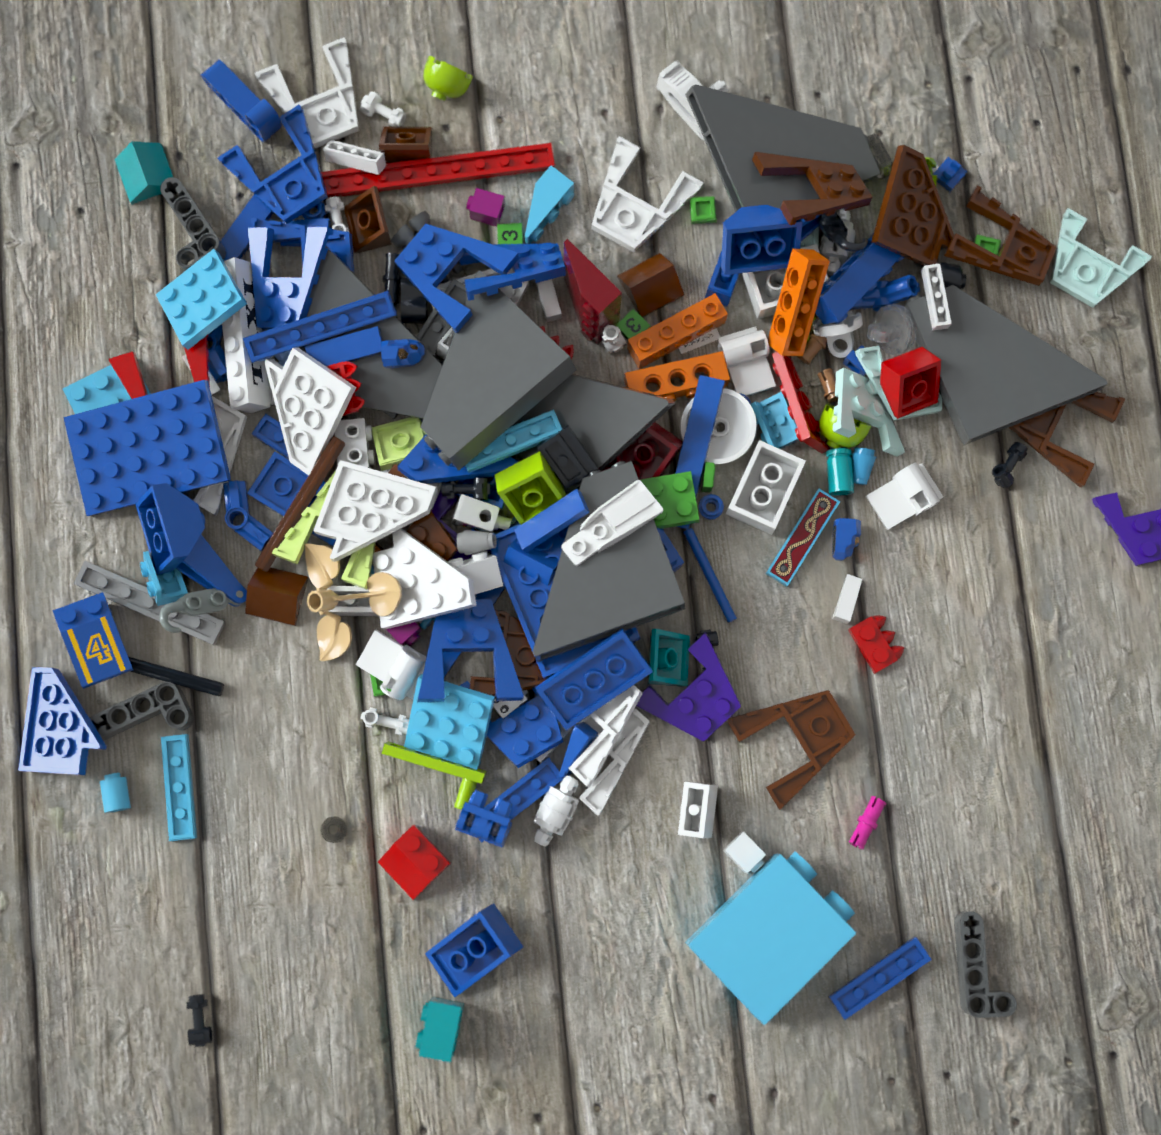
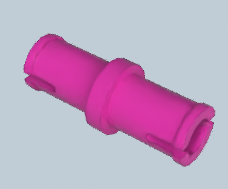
M871 796L863 815H860L857 819L859 823L851 839L848 841L849 844L864 850L872 831L878 827L877 821L887 804L880 798L876 800L875 796Z

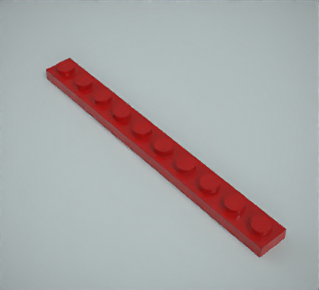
M552 143L387 163L379 175L355 168L324 171L321 174L328 198L362 194L372 186H377L378 192L546 171L550 166L555 168Z

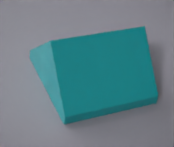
M131 141L114 159L131 205L162 194L161 185L163 181L174 177L161 143Z
M652 629L650 633L649 665L653 672L648 675V684L688 686L690 635Z

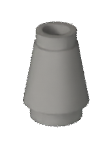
M464 530L463 533L457 534L459 553H465V555L496 548L497 545L495 533Z

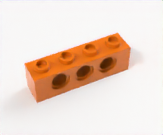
M793 248L767 340L769 346L782 356H803L830 263V260L814 249Z
M716 293L628 339L627 350L638 369L725 324L728 313Z
M723 351L626 372L624 382L627 388L676 401L677 397L682 396L694 398L698 384L695 374L698 372H703L711 378L724 380V388L728 386L730 378ZM677 377L682 379L684 384L682 386H674L670 380ZM649 383H655L660 389L656 392H651L646 386Z

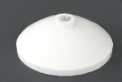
M723 389L705 462L725 464L735 461L748 451L755 439L757 421L754 410L741 394L733 390ZM694 398L686 406L681 418L683 440ZM719 423H724L725 429L722 432H718L716 429Z

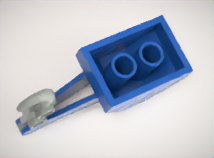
M167 483L152 485L135 505L156 575L172 572L176 568L207 589L187 593L177 601L169 603L161 609L159 619L163 628L172 633H179L181 629L171 626L168 622L169 614L177 612L189 616H197L222 611L227 604L238 607L246 601L247 590L235 578L202 536V532L205 529V517L200 512L198 503Z

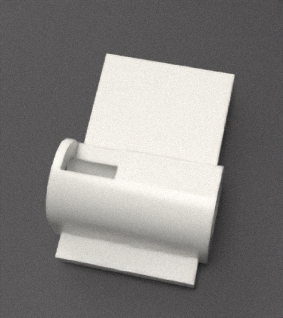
M755 326L718 338L719 352L723 351L735 392L749 396L776 387L766 358L769 355V344L763 330L757 331Z
M916 462L896 473L892 481L866 495L886 530L891 529L914 514L918 516L937 505L940 499L943 498L922 463L917 465Z
M376 629L356 665L383 681L380 689L389 697L403 700L407 696L413 700L417 679L423 674L427 657L408 645H401Z

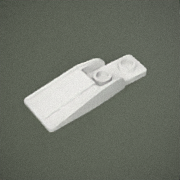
M636 480L596 509L583 522L580 527L581 531L562 544V550L575 566H579L596 552L599 553L619 542L663 512V508L640 480Z

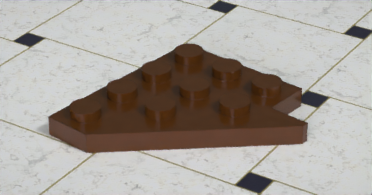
M900 145L897 147L871 243L923 266L936 264L941 247L948 248L954 233L924 154L906 145Z

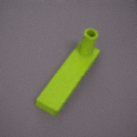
M389 741L384 744L381 753L461 777L462 781L454 805L455 808L461 810L464 803L469 802L477 783L482 784L487 773L486 770L479 768L476 770Z

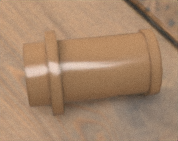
M811 334L803 356L797 357L809 365L818 352L826 348L827 339L825 337Z
M833 369L823 370L824 374L819 372L817 376L825 392L824 398L828 399V402H835L838 400V397L835 396L836 378Z

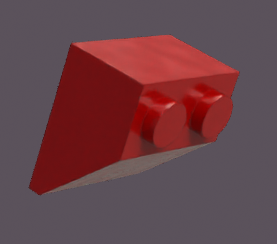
M924 347L881 362L880 385L894 417L897 419L938 403L941 359Z
M412 825L378 861L412 900L424 891L451 864L416 825Z

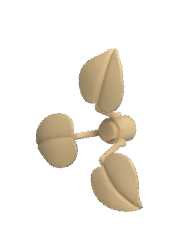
M308 543L305 544L306 565L310 580L317 589L308 594L307 605L311 611L319 612L320 615H327L320 619L318 623L317 641L320 650V661H328L343 655L350 647L352 641L350 626L345 622H340L341 617L329 611L335 608L338 601L370 597L369 604L372 611L379 616H387L397 609L402 597V588L399 581L393 575L379 572L368 578V593L337 596L335 592L328 588L333 585L332 579L339 575L340 560L334 562L330 559L333 550L331 547Z

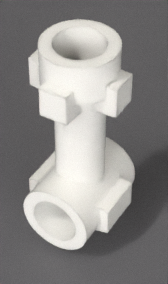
M370 92L368 96H364L360 102V110L363 114L372 117L374 112L388 118V124L393 127L395 125L401 127L404 124L406 114L403 113L402 109L397 107V109L392 110L382 105V98L375 92Z
M339 197L328 198L325 210L326 213H331L332 229L349 232V229L343 225L341 210H345L343 202H341Z
M613 325L604 327L603 345L609 354L613 351L614 353L618 352L626 344L620 329Z
M375 708L362 712L361 719L368 728L380 725L396 729L395 734H407L409 719L404 715H399L398 719L379 715Z

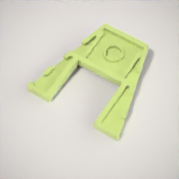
M335 472L318 492L317 498L312 505L303 511L301 519L294 528L291 527L286 533L285 539L280 546L273 550L272 554L274 556L298 564L305 549V544H307L316 525ZM376 542L352 553L341 578L344 582L367 590V581L370 577Z

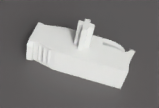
M678 60L674 61L659 74L656 88L661 91L672 108L705 142L685 95L691 86L696 84L702 86V84ZM718 80L709 87L728 92L724 81Z

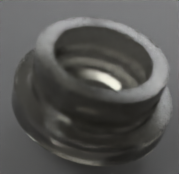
M329 817L321 825V835L330 843L340 842L347 834V825L340 817ZM333 824L338 827V832L335 835L329 832V828Z

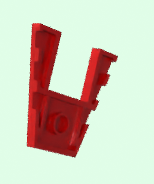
M206 335L189 350L185 347L184 349L194 382L208 380L210 387V377H208V335ZM132 351L109 359L110 364L131 399L148 395L136 353Z

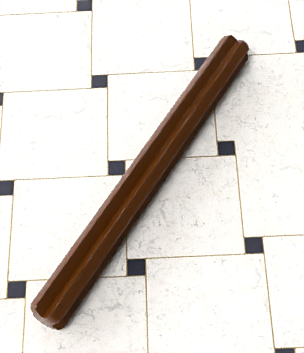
M335 436L331 438L256 560L255 566L265 572L269 571L276 559V556L272 554L273 550L280 546L291 527L294 528L302 517L301 514L310 504L345 446L344 441Z

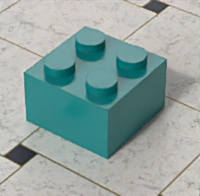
M433 997L429 1003L426 1002L423 1005L421 1021H425L424 1030L421 1029L418 1032L415 1045L416 1049H420L419 1057L451 1063L455 1054L464 1002Z

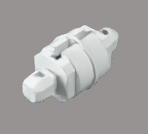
M840 209L837 214L848 229L847 241L855 243L856 232L853 223L850 222V212ZM823 233L820 241V254L830 260L827 275L832 276L852 255V251L841 249L837 243L829 241Z
M567 775L560 783V789L551 786L543 801L540 802V807L533 822L541 826L540 829H537L534 841L546 847L550 843L553 833L562 836L570 820L573 819L572 816L577 808L579 799L572 796L578 787V780Z

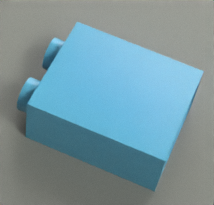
M794 852L787 860L781 854H773L685 942L764 1026L856 934L846 923L855 912L833 890L824 899L809 884L817 876V873L797 852Z

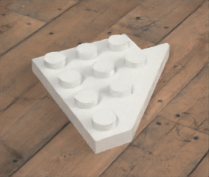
M292 348L284 367L273 359H266L265 366L289 461L309 475L333 437L356 387L300 348Z
M340 460L313 531L318 535L336 540L330 559L337 562L428 515L438 490L435 486Z
M401 528L392 533L394 547L373 554L374 573L385 572L393 575L399 581L402 588V597L397 609L390 615L380 616L381 628L390 629L476 606L473 580Z

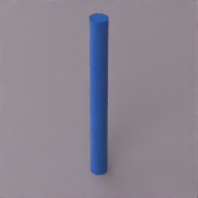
M693 528L684 531L683 533L727 622L730 623L736 620L737 617Z

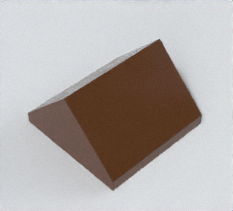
M383 127L379 151L384 153L386 164L432 158V127Z
M372 186L344 206L348 229L352 234L354 253L392 245L377 186Z
M661 253L617 275L622 287L642 318L684 296V291L674 265Z
M271 567L267 572L257 568L247 585L245 614L296 626L309 577Z

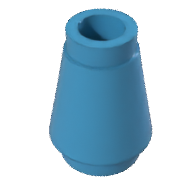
M855 447L854 453L851 456L854 484L867 485L876 460V456H874L875 450Z

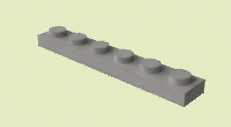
M84 561L73 584L95 594L103 592L106 599L160 622V611L165 605L157 606L155 598L149 597L147 587ZM176 612L168 616V622L171 626L179 627L182 632L214 646L226 623L209 614L189 616Z

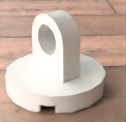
M849 310L847 318L838 324L833 322L823 325L819 318L813 321V333L817 336L826 337L828 349L833 356L844 358L853 350V331L863 325L862 316L859 312L855 315V311ZM838 339L845 340L848 348L844 350L838 349L835 341Z

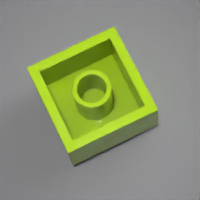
M540 451L495 474L497 493L520 525L566 496L563 484Z

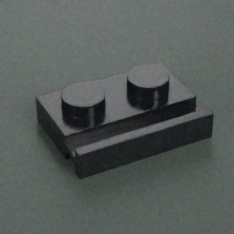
M569 425L537 445L538 450L566 489L579 482L593 470L598 469L597 464Z

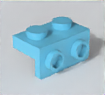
M782 392L761 402L755 401L751 403L757 425H760L763 432L761 433L763 442L782 449L799 440L795 433V428H797L795 420L790 417L787 407L790 406L789 402Z
M143 552L144 562H140L141 573L143 577H148L149 582H146L149 597L155 598L157 606L175 602L188 593L179 570L175 568L172 572L156 575L149 552Z

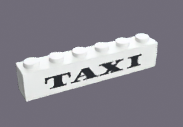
M234 257L224 261L247 304L222 323L230 409L254 413L270 407L265 361L251 362L243 338L263 331L256 324L251 262Z

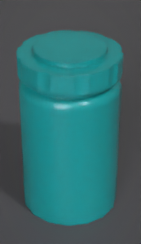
M835 448L826 451V457L828 458L829 495L844 496L854 493L851 449Z

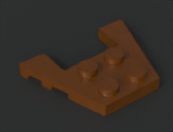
M495 610L501 630H504L503 636L522 691L536 688L545 680L519 619L510 616L509 613L502 610ZM471 676L470 689L496 697L495 678Z

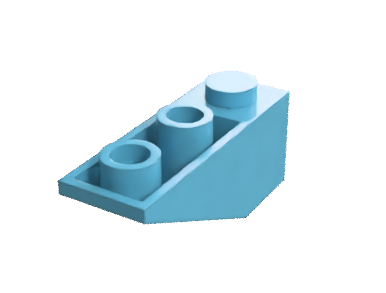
M550 166L535 183L525 232V244H531L533 241L537 242L544 233L543 228L548 223L552 224L559 215V209L563 205L567 206L575 195L574 182L553 166Z

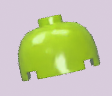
M429 55L423 76L426 86L433 90L431 95L445 101L446 97L453 99L461 97L469 88L474 76L442 60L441 62L436 60L434 63L435 57Z
M826 404L819 419L821 434L828 439L826 444L833 448H841L842 446L851 448L863 442L872 426L854 419L856 434L848 438L833 432V424L837 422V416L834 415L835 406Z

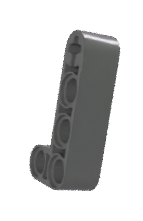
M170 177L163 181L161 185L163 196L193 240L178 251L176 255L178 265L185 272L210 252L208 250L215 246L214 249L224 260L226 257L224 245L182 182L175 177ZM178 192L180 197L176 199L174 194ZM194 259L193 263L187 265L189 261Z
M162 682L89 717L95 728H97L96 724L105 725L98 729L103 741L161 713L166 723L177 730L190 728L194 721L193 712L183 690L171 682ZM173 688V699L166 701L164 699L165 691ZM149 699L150 708L147 712L142 713L140 705L142 701ZM124 710L127 715L126 720L122 724H118L116 717L119 712ZM183 711L185 720L177 725L174 717L176 713Z
M961 911L954 919L961 1008L966 1014L977 1018L1011 1016L1017 1008L1015 997L1005 991L989 990L983 918L976 912ZM973 920V925L969 927L964 926V921ZM964 935H975V939L968 937L965 938ZM969 943H974L976 946V953L972 957H968L966 954V947ZM972 970H976L978 973V980L975 984H970L968 981V974ZM1004 996L1007 1001V1005L1003 1010H999L996 1005L998 998ZM978 997L981 1003L980 1008L973 1012L970 1008V1002L973 998Z

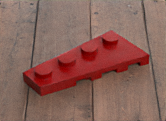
M777 351L772 353L775 362L772 366L776 375L781 379L780 390L789 402L790 406L787 407L790 417L795 420L797 438L800 442L806 443L821 454L831 450L829 445L826 444L827 441L823 442L818 434L820 432L819 421H816L814 416L808 411V409L812 408V405L806 394L799 390L803 387V384L791 357L782 356Z

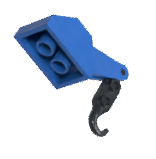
M769 205L741 207L723 222L721 268L725 275L787 268L792 249H800L801 242L818 226H820L829 241L837 243L841 249L846 251L863 250L866 248L868 241L866 238H863L861 243L847 241L848 229L836 211L835 214L826 216L823 213L816 215L814 220L805 222L804 219L796 221L795 225H789L779 208Z

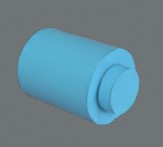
M120 773L104 775L105 780L100 781L104 813L131 809L126 777H121Z

